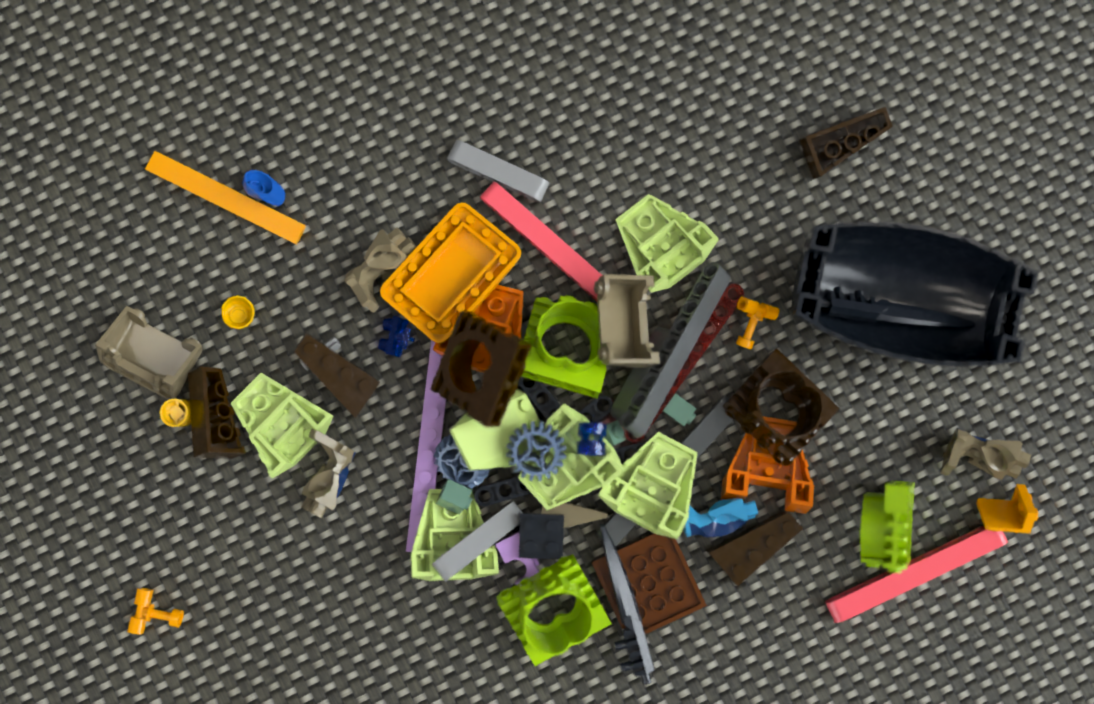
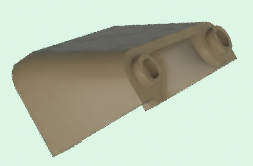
M604 274L595 282L594 291L597 294L600 335L598 357L604 365L648 368L660 363L659 352L651 350L654 347V343H649L646 302L651 300L650 295H647L649 287H654V276Z
M128 306L123 309L95 344L99 360L103 365L168 400L177 398L188 379V373L192 371L202 353V345L196 339L186 338L181 342L148 325L145 314L137 308L132 309Z

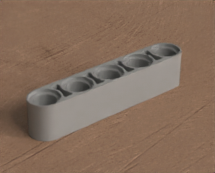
M460 140L455 141L447 157V160L452 164L491 182L495 181L500 186L538 203L541 202L549 185V182Z
M514 501L434 561L432 563L433 567L446 582L520 524V513L523 512Z

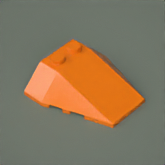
M497 285L474 313L478 317L486 319L487 322L495 324L496 327L504 329L506 333H512L521 338L524 292ZM448 340L444 343H435L433 351L443 356ZM480 343L474 352L471 369L484 372L491 364V357L487 348Z

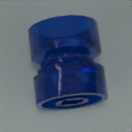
M579 422L578 436L581 437V440L577 441V454L605 456L606 443L603 442V439L607 434V424ZM590 435H594L595 440H589Z

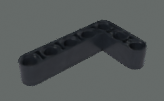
M520 377L517 383L548 420L550 412L554 409H559L561 405L543 383L535 381L533 387L527 388L523 385L524 377ZM542 392L546 393L549 397L548 402L544 405L536 401L537 395ZM599 396L579 411V413H589L592 416L591 423L594 426L610 413L613 402L608 396ZM600 399L606 400L609 404L608 409L604 412L597 408V402Z

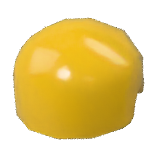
M238 295L230 297L221 307L222 319L230 328L239 330L246 328L254 320V306L246 297Z

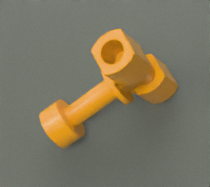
M741 296L737 303V309L747 312L746 316L750 317L744 335L738 336L736 344L752 350L755 341L751 338L758 321L763 322V318L776 320L779 315V308L766 303L759 304L755 300Z
M138 588L134 601L137 608L135 616L130 618L127 632L143 634L146 621L149 622L152 618L169 621V626L179 628L183 621L184 611L179 609H173L172 612L154 609V604H150L154 590Z

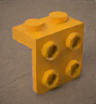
M1016 484L1011 500L978 498L976 502L983 525L987 530L1030 533L1034 521L1038 519V510L1034 507L1032 496L1028 493L1024 484Z

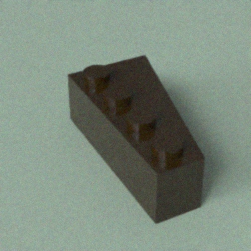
M886 106L800 139L799 141L813 179L823 176L846 158L892 128Z
M307 332L294 349L295 354L355 418L380 384L378 379Z
M200 367L188 373L194 458L233 459L246 454L245 448L241 446L239 436H241L239 427L236 428L232 416L235 415L233 407H230L227 399L229 394L221 368Z
M783 510L759 524L742 531L740 534L707 549L706 552L731 581L739 586L801 532L803 528L789 512Z

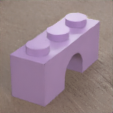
M520 531L496 542L497 549L505 564L512 560H520L526 566L527 571L525 575L516 580L515 585L519 584L522 579L537 574L539 572L537 566L540 565L538 559L519 558Z

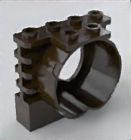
M463 310L459 313L452 334L448 339L447 347L440 360L437 373L433 378L431 391L439 393L442 398L448 399L451 404L458 405V408L462 411H467L469 417L483 426L500 427L509 402L516 393L517 382L524 373L526 360L532 344L512 333H506L504 329L496 327L491 322H487L483 317H478L472 311ZM482 343L490 354L491 364L483 372L482 387L478 391L472 378L471 364L475 350Z
M777 348L764 358L739 389L723 404L725 413L741 424L742 430L747 434H751L761 448L768 450L778 464L784 466L794 461V458L802 452V449L808 445L812 437L818 433V430L824 427L840 409ZM768 387L777 388L781 392L784 401L792 403L797 407L798 421L795 428L788 435L778 433L764 420L759 408L760 390Z

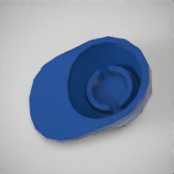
M250 170L245 173L242 184L249 196L255 199H262L275 206L283 204L285 200L284 189L268 174L258 170Z

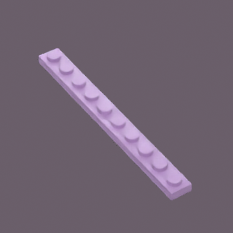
M432 340L406 552H412L428 490L436 489L438 465L434 464L436 459L434 454L437 445L442 440L446 399L442 398L439 393L431 391L433 378L437 373L442 358L440 354L433 351L435 342Z

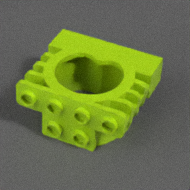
M568 295L560 296L557 303L552 302L551 299L546 297L536 298L524 337L525 341L532 344V348L521 377L597 399L601 393L607 369L606 365L598 357L600 348L598 306L593 302L584 303L578 301L576 298ZM560 323H569L579 327L586 333L591 344V353L588 361L585 364H576L567 357L556 358L549 355L541 342L543 334L550 327Z
M892 480L885 485V494L864 493L860 531V562L866 563V567L880 568V565H882V567L887 568V572L901 573V570H905L911 561L915 482Z
M574 555L562 557L557 563L542 568L537 574L529 578L522 579L519 584L504 589L496 597L499 607L504 612L517 637L521 640L523 648L534 666L553 656L566 652L569 647L584 642L589 636L612 624ZM556 593L575 595L573 609L569 613L557 614L549 624H539L528 616L532 607L544 597Z

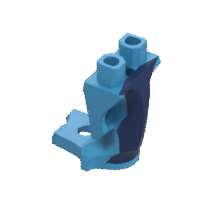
M742 498L720 500L712 505L706 514L697 513L689 505L688 520L683 528L685 536L702 535L709 538L728 535L743 527L747 520L754 519L755 515H758L755 501L743 503Z

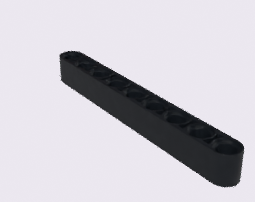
M649 440L616 448L615 451L621 464L623 465L627 461L624 458L626 450L632 449L636 453ZM516 476L479 487L475 492L474 498L478 505L488 506L528 495L531 492L521 488L520 480ZM503 484L509 485L511 487V494L503 496L499 491L500 486ZM487 490L491 496L490 500L487 502L481 501L479 492Z

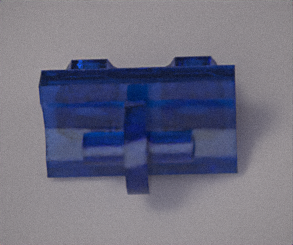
M397 316L384 319L383 330L390 331L389 339L381 338L378 349L386 352L385 354L401 357L402 349H407L408 342L415 341V338L409 337L411 328H407L408 320Z

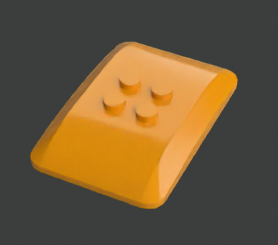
M458 203L383 283L380 288V294L390 306L435 343H444L451 336L459 313L463 310L474 312L518 262L521 257V249L513 240L470 205Z

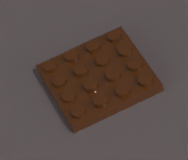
M652 533L617 549L637 602L645 634L707 606L675 538ZM602 556L591 563L623 629L626 626L621 623L606 557Z

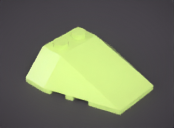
M650 194L646 195L615 219L636 275L654 276V287L648 288L650 292L671 288L705 261L719 240L705 223L688 217V214L671 208V205Z
M517 388L516 393L509 402L500 427H485L465 413L450 429V432L469 470L493 469L496 467L509 468L511 467L509 461L512 458L507 457L506 453L512 450H509L506 446L507 443H513L509 440L510 435L517 436L514 432L516 428L523 432L522 424L524 423L530 428L531 421L535 422V427H539L540 420L527 394ZM526 438L519 443V455L529 448Z
M563 404L548 418L544 427L546 429L551 424L550 432L558 429L559 434L556 438H564V441L559 444L566 445V450L562 451L566 454V459H560L563 462V466L557 467V474L550 471L551 477L549 479L542 474V481H538L537 475H534L533 481H530V475L527 473L524 478L521 477L520 473L518 479L543 507L549 510L581 495L588 494L593 490L607 486L624 471V468L615 449L584 415ZM539 436L537 439L540 442H549V440L543 436ZM534 447L532 453L536 452L539 455L541 449L537 450ZM554 447L544 454L546 464L555 455ZM526 461V464L538 467L536 462Z
M658 432L638 452L624 462L622 465L624 471L607 486H604L598 497L616 513L658 535L678 539L689 516L697 452Z
M442 489L428 490L411 552L412 578L442 581V577L433 567L432 563L484 524L481 517L482 513L475 501L473 491L469 496L472 498V502L468 510L464 509L460 514H456L436 504ZM495 545L484 551L449 580L476 579L499 574L498 555Z

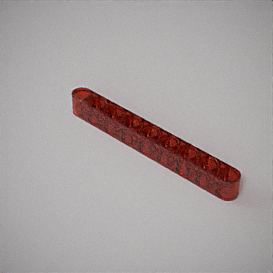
M731 284L726 287L716 306H721L725 309V316L719 317L716 314L715 307L707 322L712 325L713 333L708 335L704 330L702 331L697 340L701 345L700 351L694 352L692 350L687 358L688 368L681 369L676 378L675 386L671 387L649 429L734 312L740 297H744V290L740 285ZM730 289L737 292L738 297L736 300L729 298L728 291ZM624 428V435L629 442L637 443L645 436L644 434L636 439H631L628 436V431Z

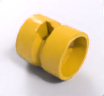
M186 399L167 400L161 406L160 418L166 425L171 427L189 426L191 424L190 401Z

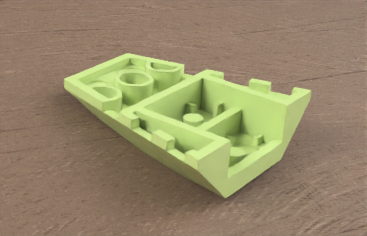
M260 373L231 402L242 426L247 430L249 439L255 445L259 457L267 467L268 474L272 479L295 466L318 443L309 438L311 429L326 434L334 417L263 373Z

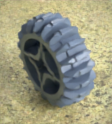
M531 421L530 428L525 423L522 424L523 432L516 428L514 432L517 436L510 435L509 440L513 443H507L506 448L512 450L506 453L507 457L512 458L509 461V465L516 464L514 472L517 473L522 470L521 477L524 478L527 473L530 475V481H533L534 475H537L538 481H542V474L549 479L551 477L550 471L557 474V467L563 466V462L560 459H566V454L562 452L566 450V445H559L564 441V438H556L559 434L558 429L550 432L551 424L546 429L543 428V421H540L539 427H535L534 421ZM533 435L543 436L547 438L549 442H540ZM526 438L529 448L519 455V443ZM533 447L537 450L541 449L539 455L536 452L532 453ZM554 447L555 455L546 464L544 454ZM530 460L537 463L538 467L530 466L525 462Z
M452 434L444 437L437 445L434 454L436 458L434 464L439 466L437 471L442 472V478L446 477L472 489L476 485L481 484L488 476L490 469H468Z

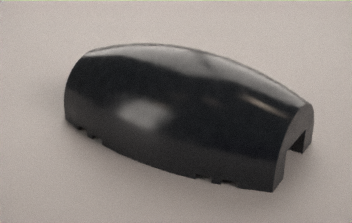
M865 221L814 226L810 230L805 241L796 273L791 311L800 320L843 343L897 360L955 367L990 366L1021 362L1025 339L1017 338L1024 299L1025 297L1035 295L1039 272L1015 258L1002 254L1001 251L995 248L991 249L970 238L931 227L906 223ZM839 286L842 288L844 297H848L849 293L854 294L856 290H862L865 300L868 301L870 297H875L876 302L880 299L890 300L889 302L910 305L957 316L972 321L976 325L974 327H938L885 321L873 323L829 316L825 311L826 308L821 307L822 298L826 299L829 292L833 291L834 287Z

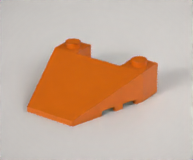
M763 416L766 423L772 429L783 435H788L797 424L795 421ZM745 433L722 480L721 500L742 498L744 501L748 496V484L786 490L785 511L806 514L813 507L814 484L813 480L810 479L807 460H805L803 449L791 464L787 466L780 465L773 459V455L768 450L761 448L757 444V440L751 434Z

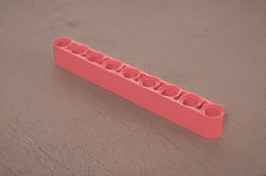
M493 181L480 196V199L597 301L594 285L602 274L504 188Z
M983 525L912 559L907 568L901 570V573L886 571L825 601V604L834 623L843 622L1007 544L1008 540L1003 531L987 530Z

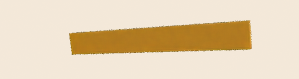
M154 151L145 170L296 245L306 228L304 224L157 151Z

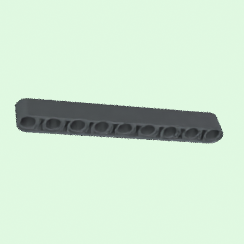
M711 262L703 269L657 351L659 352L660 363L647 369L620 418V425L635 437L643 436L649 429L730 282V275L717 262Z
M726 395L711 408L680 442L696 451L697 458L733 420L725 413L723 404L729 400ZM615 512L603 525L606 527L614 546H616L636 523ZM599 529L595 535L602 540L601 530Z

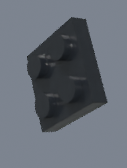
M520 513L519 558L561 559L563 557L564 514Z

